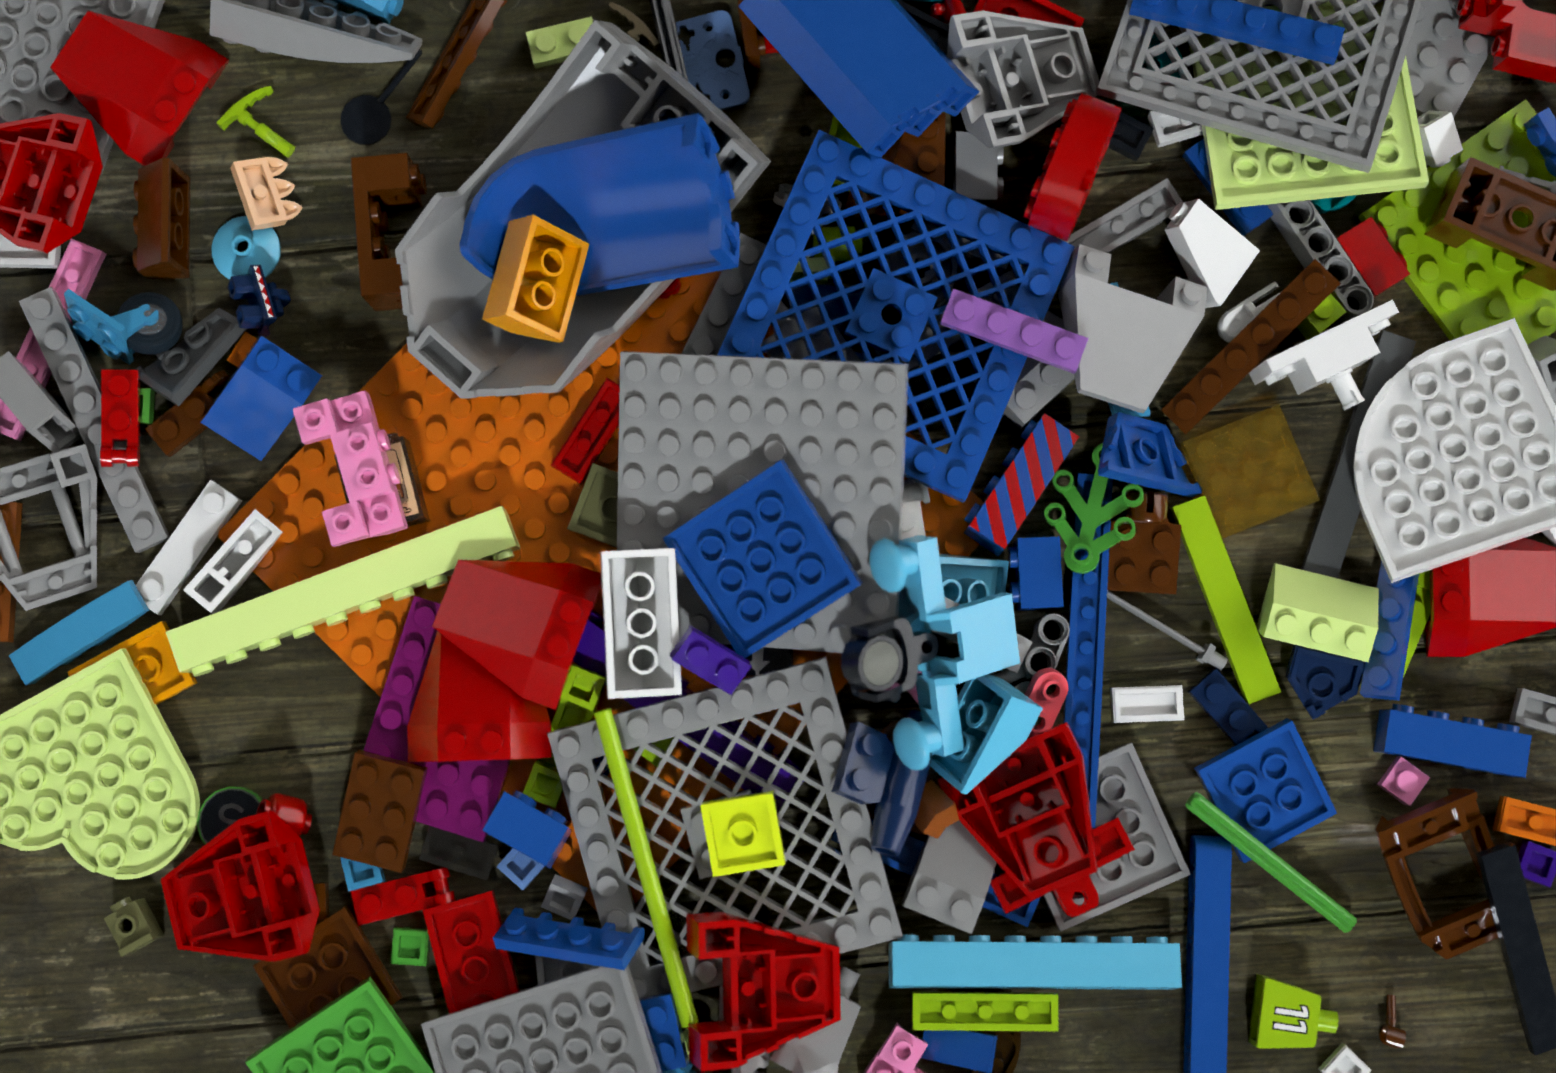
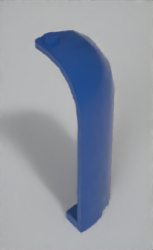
M699 113L537 148L510 159L489 176L474 196L464 222L459 244L460 252L478 271L493 280L509 221L535 215L589 243L576 296L738 268L740 254L739 222H732L729 200L735 199L729 171H721L715 155L720 149L719 145Z

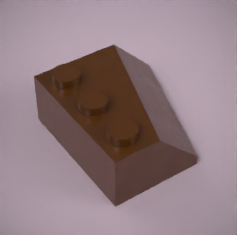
M941 113L919 137L905 132L881 158L945 187V113ZM859 190L863 202L875 199V197ZM851 191L843 210L856 206ZM882 204L867 210L872 225L888 220ZM891 205L895 217L908 213ZM859 213L843 218L845 224L864 225ZM912 219L899 225H912L915 220Z

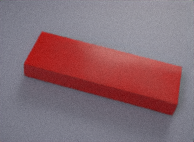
M606 377L551 464V467L582 485L589 474L592 464L596 463L619 427V384Z

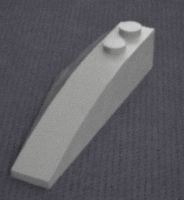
M211 0L210 36L221 38L227 43H239L254 47L263 53L272 52L302 59L338 63H383L412 60L422 46L423 41L422 38L386 23H381L377 26L370 23L367 15L358 11L352 14L340 11L339 3L332 0H325L324 3L316 0Z

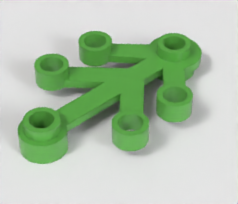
M1103 443L1099 444L1092 453L1093 464L1096 470L1087 504L1074 486L1075 482L1071 472L1059 470L1052 479L1055 490L1064 495L1082 523L1079 538L1066 521V512L1061 504L1051 503L1044 510L1047 523L1055 527L1067 546L1064 551V560L1067 567L1078 574L1091 572L1097 567L1102 552L1122 540L1128 541L1135 536L1136 527L1134 521L1128 517H1121L1116 520L1113 530L1094 540L1098 526L1130 507H1138L1144 500L1143 489L1139 485L1128 484L1124 487L1122 495L1102 506L1109 479L1098 475ZM1061 477L1070 479L1069 484L1064 487L1059 486L1057 481ZM1130 491H1137L1140 494L1139 498L1134 501L1127 499L1126 495ZM1052 510L1062 512L1061 517L1056 520L1049 518V514ZM1122 524H1128L1132 527L1131 531L1127 534L1120 533L1118 528ZM1079 550H1085L1088 552V557L1085 560H1078L1075 558V554Z

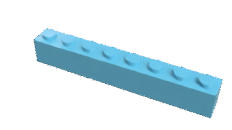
M903 935L902 938H898L897 941H892L888 944L889 988L1174 990L1182 988L1180 943H1168V937L1163 936L1146 937V943H1133V937L1131 936L1111 937V943H1097V936L1075 937L1076 943L1062 942V936H1040V942H1026V936L1012 935L1004 936L1005 942H991L988 935L969 936V942H955L954 935H934L933 942L919 941V935Z

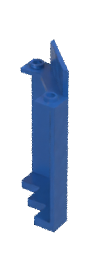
M743 0L738 6L867 153L881 158L905 132L919 137L942 112L956 117L980 92L897 0Z

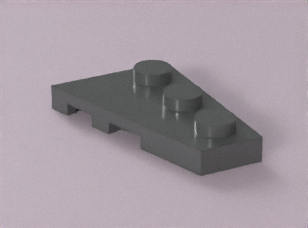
M221 308L216 309L186 331L182 342L171 350L168 349L156 354L159 359L145 369L142 366L137 367L135 370L140 372V382L177 406H180L247 328H239L236 317Z

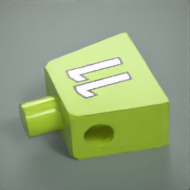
M1256 974L1248 1042L1262 1049L1315 1047L1318 1031L1336 1033L1339 1020L1338 1013L1336 1011L1320 1009L1321 996L1312 991Z

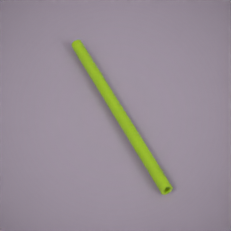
M602 709L594 712V717L682 1028H687L691 1023H699L612 709Z

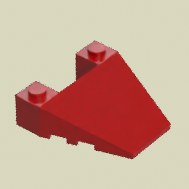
M722 911L686 914L687 951L698 960L722 958L724 1020L689 1024V1060L701 1072L740 1067L748 1063L747 1060L757 1055L779 1049L781 1044L794 1038L801 1039L841 1020L840 948L838 946Z

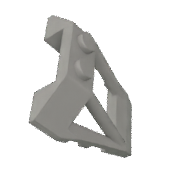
M86 444L55 451L0 468V505L51 490L75 556L23 573L0 510V554L3 560L2 562L0 559V580L25 611L97 588V476ZM79 483L84 538L65 488Z

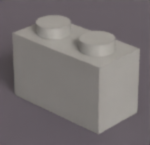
M956 131L953 141V191L994 209L997 198L1003 197L1004 181L1003 177H997L998 165L1003 164L1004 147L990 149L970 132Z

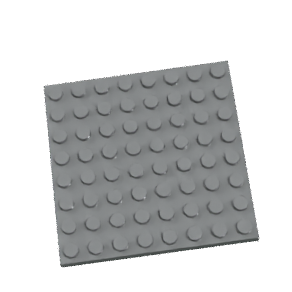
M620 352L617 551L668 548L662 538L778 461L784 459L863 581V584L764 647L842 653L847 642L855 636L851 634L852 626L893 616L898 617L899 592L890 593L879 587L871 573L869 554L872 546L879 539H889L895 545L899 544L898 540L902 539L909 364ZM675 559L679 640L691 625L721 644H730ZM891 629L879 634L895 640Z

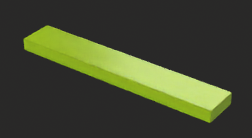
M1205 495L1170 508L1175 523L1181 524L1182 541L1244 700L1247 704H1251L1281 693Z

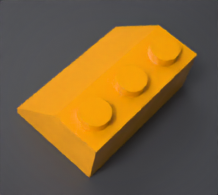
M535 215L510 220L482 320L513 334L557 343L564 342L589 243Z

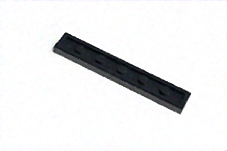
M1509 841L1476 852L1528 1049L1532 1054L1538 1055L1556 1049V996L1516 845Z

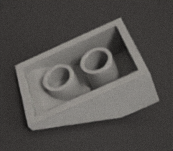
M958 820L946 827L938 839L927 835L901 904L908 909L972 934L997 862Z

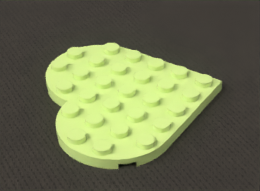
M126 648L115 651L0 715V844L19 849V851H37L63 843L69 854L87 870L120 880L141 878L164 869L174 862L189 845L197 828L200 811L198 787L185 758L158 707L154 704L152 696L145 683H143L142 677L137 668H135L134 662Z

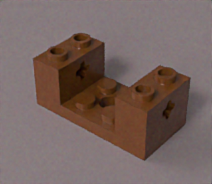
M408 153L351 158L361 296L375 311L403 309L400 286L403 285L400 264H397L396 258H391L389 245H384L383 232H388L389 225L387 213L382 210L423 206L422 195L427 194L426 178L424 174H420L418 164L413 163Z
M1470 157L1450 174L1424 235L1456 249L1472 238L1526 262L1521 278L1551 291L1556 290V194ZM1514 211H1521L1527 216L1528 225L1526 228L1515 225L1512 219Z

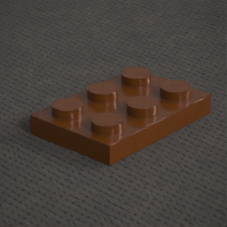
M363 750L356 751L332 855L402 873L408 858L428 767Z

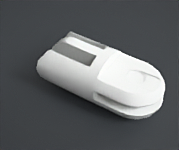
M1276 281L1243 300L1221 316L1218 321L1217 330L1223 340L1230 343L1280 294H1276L1257 307L1254 305L1255 302L1278 288Z

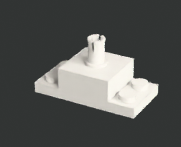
M1390 300L1266 359L1254 368L1249 375L1254 385L1266 381L1268 386L1284 379L1288 375L1298 395L1326 382L1328 384L1331 382L1343 406V410H1347L1365 401L1351 372L1354 368L1381 353L1372 336L1390 326L1391 324L1388 319L1399 313L1394 301Z

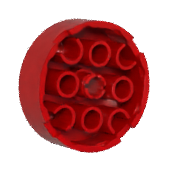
M1081 93L1078 100L1073 98L1072 102L1069 101L1061 120L1064 124H1061L1060 128L1057 127L1049 147L1053 150H1050L1042 168L1044 171L1036 179L1030 195L1032 197L1023 216L1029 219V226L1058 239L1068 241L1113 136L1122 111L1121 107L1085 93Z

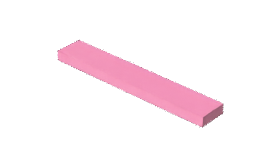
M71 238L49 287L56 290L73 326L71 316L67 312L68 306L64 293L70 289L86 300L106 257V253ZM30 327L16 358L45 388L52 372ZM0 398V433L21 441L26 428Z

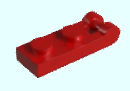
M101 369V467H113L116 463H127V467H139V370ZM114 441H127L126 450H114Z
M448 866L350 891L358 926L455 901L454 890L450 891L447 880L450 877ZM433 881L436 895L428 897L425 883Z

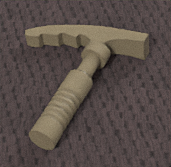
M612 2L609 3V8L613 13H618L622 18H626L630 25H634V29L627 32L630 37L637 42L640 41L639 38L647 40L654 50L660 48L659 41L641 19L626 8Z

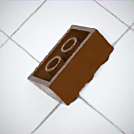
M161 158L139 168L138 180L134 182V196L136 201H138V214H135L133 218V227L137 235V248L133 250V264L137 271L148 279L189 278L190 177L170 158Z

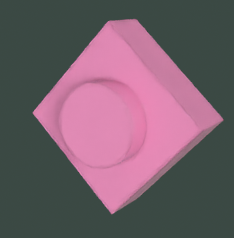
M1397 756L1377 785L1405 806H1411L1430 777L1403 757Z

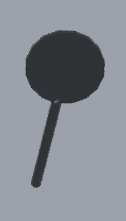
M419 49L414 58L407 61L379 98L361 95L353 98L345 105L341 113L340 124L344 134L351 141L359 145H372L380 142L388 134L391 128L392 117L389 108L384 102L420 58L422 50Z

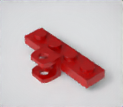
M1118 817L1093 829L1097 868L1135 850ZM1007 873L992 879L990 882L1005 914L1041 897L1038 896L1030 900ZM1089 875L1053 890L1060 907L1069 917L1079 916L1097 907L1099 904L1097 890ZM1075 892L1083 895L1084 902L1082 905L1074 903L1073 895Z

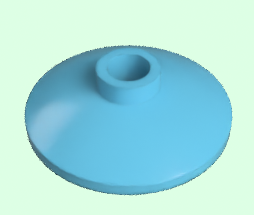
M247 216L236 217L226 222L217 231L212 242L213 262L219 272L229 280L232 276L247 274L250 265L261 264L264 277L266 278L276 268L281 255V244L275 230L271 227L252 231ZM244 241L248 242V248L244 252H238V245Z

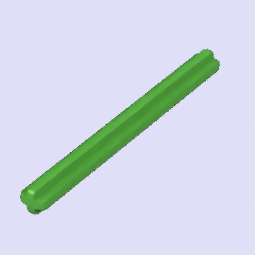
M1193 793L1186 801L1185 806L1187 809L1341 931L1348 933L1356 925L1357 919L1355 916L1200 793Z

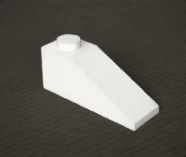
M254 509L183 591L210 613L219 612L240 589L283 531Z

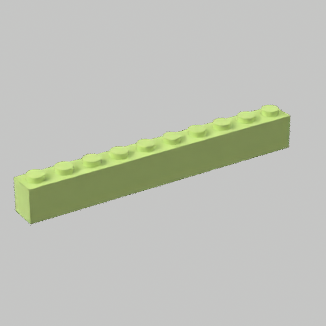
M499 506L166 631V635L179 672L192 673L193 677L213 671V664L226 660L227 664L246 659L248 657L247 652L258 647L260 651H267L281 645L280 639L293 635L294 639L310 635L315 632L313 627L326 622L327 626H333L348 620L347 614L359 609L361 614L374 611L382 607L381 601L391 597L394 598V601L411 597L415 594L413 589L427 585L428 589L443 585L448 582L447 576L453 574L458 560L489 561L493 559V561H507L514 557L513 551L519 550L521 547L507 510L503 506Z

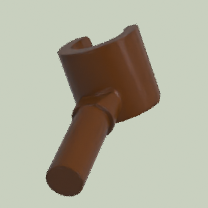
M1387 995L1385 1024L1380 1029L1379 1039L1385 1045L1393 1048H1402L1406 1041V1031L1395 1027L1396 995Z

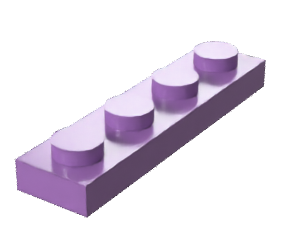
M954 288L940 325L1073 374L1077 371L1089 339Z

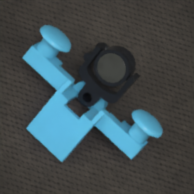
M917 535L898 540L899 544L897 545L893 541L884 538L876 541L869 554V566L872 576L879 587L887 592H899L904 588L905 604L914 607V614L906 618L893 616L852 626L851 634L855 636L844 647L841 655V668L844 677L851 684L852 694L873 702H881L883 700L897 702L900 699V693L910 690L916 685L922 721L916 722L911 718H902L894 728L893 743L896 754L904 765L912 770H923L928 765L930 753L945 757L964 750L956 684L1020 664L1012 593L1001 592L946 609L937 537ZM891 629L895 640L879 634ZM931 630L950 634L957 633L960 657L951 659L937 656L939 643L935 635L931 633Z

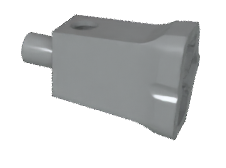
M843 965L840 966V1021L801 1039L794 1038L779 1045V1049L770 1053L769 1059L793 1073H838L840 1058L861 1008L859 1003L849 999L860 974Z

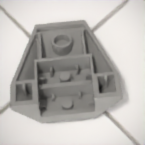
M976 11L951 16L947 56L980 91L961 111L966 130L988 148L994 149L1021 144L1060 120L1069 101L1072 102L1073 98L1078 100L1081 93L1092 97L1099 96L1096 93L1100 81L1083 28L989 11Z

